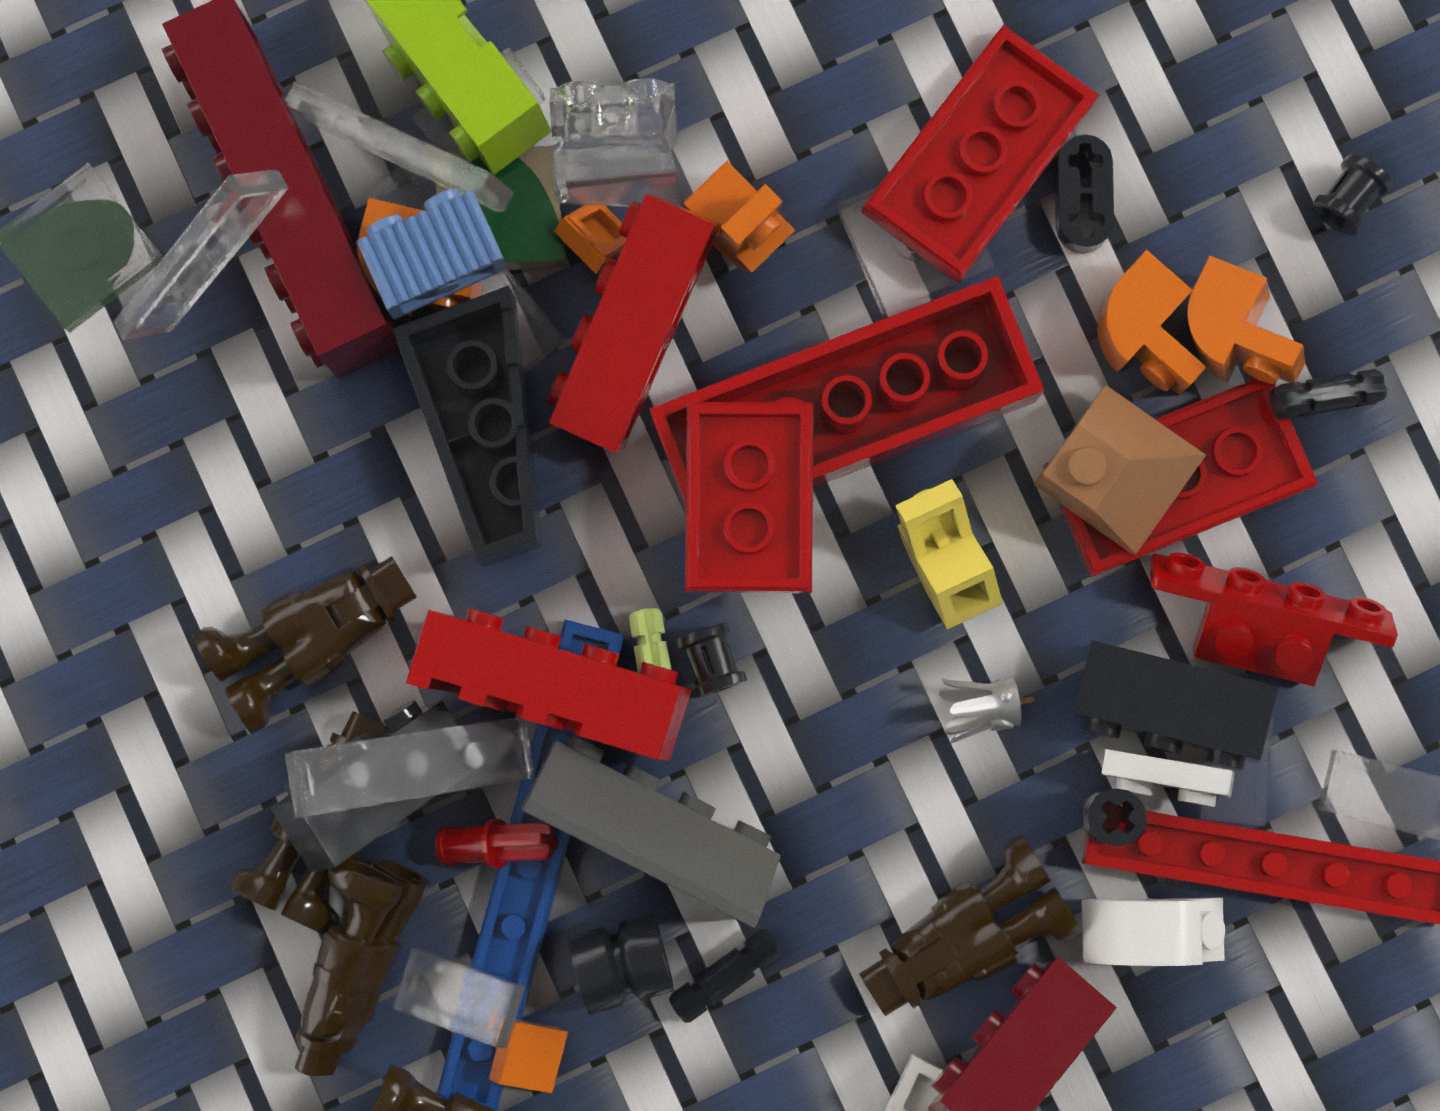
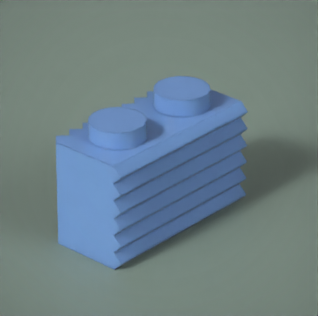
M450 189L438 193L424 203L426 211H421L415 216L407 217L404 221L401 215L398 214L382 218L366 229L368 237H362L357 241L385 307L393 320L507 270L504 258L473 190L466 191L462 195H460L458 189Z

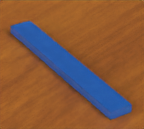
M565 619L560 634L562 638L559 648L581 655L585 643L620 654L624 635ZM536 723L509 824L546 823L524 812L520 806L553 741H558L567 746L572 735L593 746L596 745V741L575 734V731L566 728L561 730ZM554 827L555 835L559 839V847L554 851L551 859L508 862L503 868H497L437 1090L439 1095L447 1099L450 1093L456 1094L458 1092L498 1111L505 1085L491 1081L489 1076L505 1017L522 1020L571 839L570 834Z

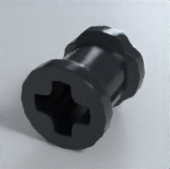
M1348 154L1341 163L1343 172L1326 195L1317 196L1313 202L1312 210L1325 224L1340 233L1354 236L1361 228V217L1377 195H1385L1392 186V180L1373 161L1357 154Z
M727 622L709 626L676 639L678 649L686 650L698 684L693 689L696 699L747 681L745 672L737 670L728 645L726 635L730 632Z
M1115 788L1096 791L1086 799L1081 809L1083 830L1089 838L1099 844L1127 845L1138 839L1145 829L1147 818L1145 807L1140 799L1129 790ZM1103 804L1107 806L1122 804L1124 810L1119 816L1121 822L1125 825L1122 830L1115 828L1103 830L1101 824L1106 819L1105 813L1101 810Z

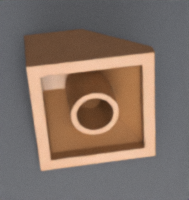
M1104 385L1033 485L1132 555H1136L1206 455L1113 389Z

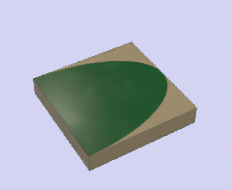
M553 145L531 147L495 175L492 174L479 157L470 163L461 151L432 152L431 162L435 195L450 189H458L460 195L466 191L473 190L504 258L507 270L565 266V244L554 232L562 219Z

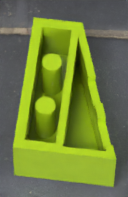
M365 0L390 44L382 50L384 56L402 80H406L411 75L414 76L421 85L415 93L436 121L444 116L449 119L455 128L448 132V134L470 163L479 157L492 174L495 175L552 132L537 100L492 41L487 42L464 15L467 13V9L460 0Z

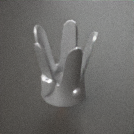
M1013 678L1006 680L997 679L994 683L990 684L942 679V682L949 687L939 690V695L942 699L960 701L954 703L950 708L951 715L957 719L947 722L944 728L946 734L959 733L952 738L951 744L988 729L996 731L1020 726V704L1033 703L1035 701L1034 697L1019 698L1017 685Z

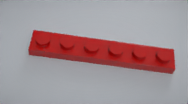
M1103 804L1101 810L1106 815L1105 821L1101 824L1103 830L1108 828L1122 830L1125 825L1121 822L1119 816L1123 812L1124 807ZM1145 811L1147 816L1145 829L1139 838L1130 844L1122 846L1099 844L1085 834L1082 864L1440 924L1439 860Z

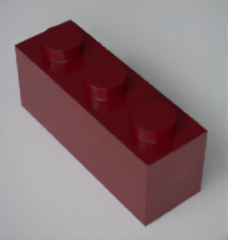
M1059 956L1042 969L1036 963L1031 964L1010 989V992L1018 999L1003 1016L995 1009L971 1036V1039L979 1046L967 1061L963 1063L955 1057L935 1079L931 1086L939 1095L929 1105L928 1109L930 1111H1034L1117 1007Z

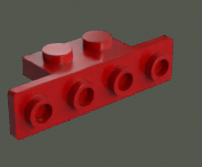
M1176 552L1171 553L1169 556L1154 553L1151 558L1149 567L1152 588L1207 602L1193 644V653L1196 658L1315 687L1333 634L1387 647H1394L1398 637L1392 613L1382 604L1369 598L1353 597L1349 601L1326 595L1320 588L1308 583L1293 582L1288 586L1265 580L1261 574L1247 568L1234 567L1227 571L1207 566L1199 558L1186 553Z

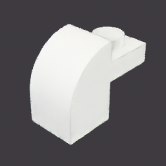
M1107 898L1082 900L1083 963L1127 966L1203 965V962L1225 961L1223 898Z

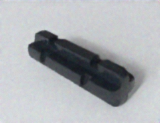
M1371 369L1359 371L1357 375L1347 373L1310 379L1302 384L1298 381L1280 384L1270 390L1269 402L1273 416L1283 420L1299 417V414L1313 415L1349 409L1352 405L1357 407L1373 405L1386 398L1388 389L1384 384L1383 373L1379 370Z
M759 930L744 941L746 946L740 951L734 948L695 977L697 981L692 985L687 982L671 993L669 1002L683 1022H692L707 1011L706 1005L711 1001L716 1005L755 977L753 971L759 967L764 970L780 959L782 955L781 948L767 930Z

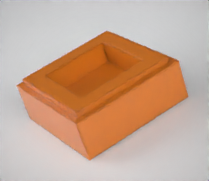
M598 198L563 217L554 230L595 274L602 271L609 258L618 260L627 239L619 235L622 222Z
M505 1017L489 1079L500 1085L552 1093L568 1032L554 1026Z

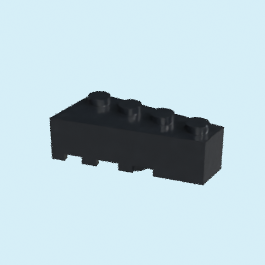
M505 286L392 328L477 562L487 567L543 546L517 301L510 286Z

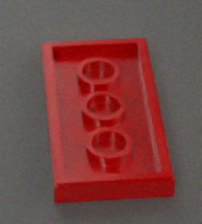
M1002 25L864 204L861 213L959 284L1100 95L1005 25Z
M1255 378L1155 419L1206 456L1136 555H1132L1058 502L1090 578L1319 485L1290 418L1280 420L1272 414L1269 392L1276 388L1275 384L1266 383ZM1047 462V463H1045V464L1043 465V468H1044V469H1045V467L1047 466V464H1048L1049 462Z

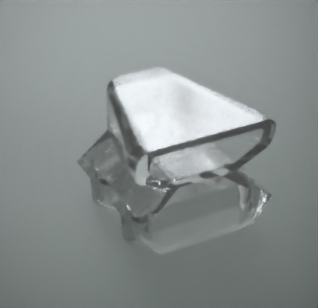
M641 78L611 86H605L592 81H574L562 84L557 88H550L549 106L553 140L554 189L558 204L629 207L633 201L642 203L645 194H655L680 206L678 175L671 153L672 148L678 143L674 83Z

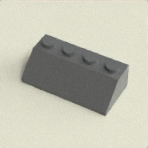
M572 735L567 746L558 741H553L520 806L524 812L753 928L756 927L781 857L780 854L766 848L772 836L738 820L734 830L711 820L716 810L715 807L685 792L682 793L678 802L656 792L661 780L630 764H627L622 774L601 764L600 762L605 751Z

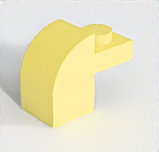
M953 479L931 489L920 491L912 498L895 505L901 522L897 527L905 549L930 601L947 630L1003 604L994 568L972 533L963 496Z

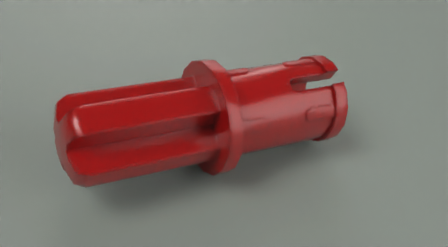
M490 819L485 826H443L438 831L435 841L437 858L443 865L454 866L455 864L486 863L492 869L503 868L508 862L549 860L553 857L554 851L559 847V839L555 835V828L548 823L507 825L502 819Z

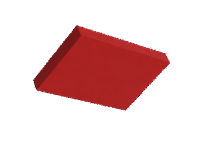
M687 402L685 592L812 593L813 403Z

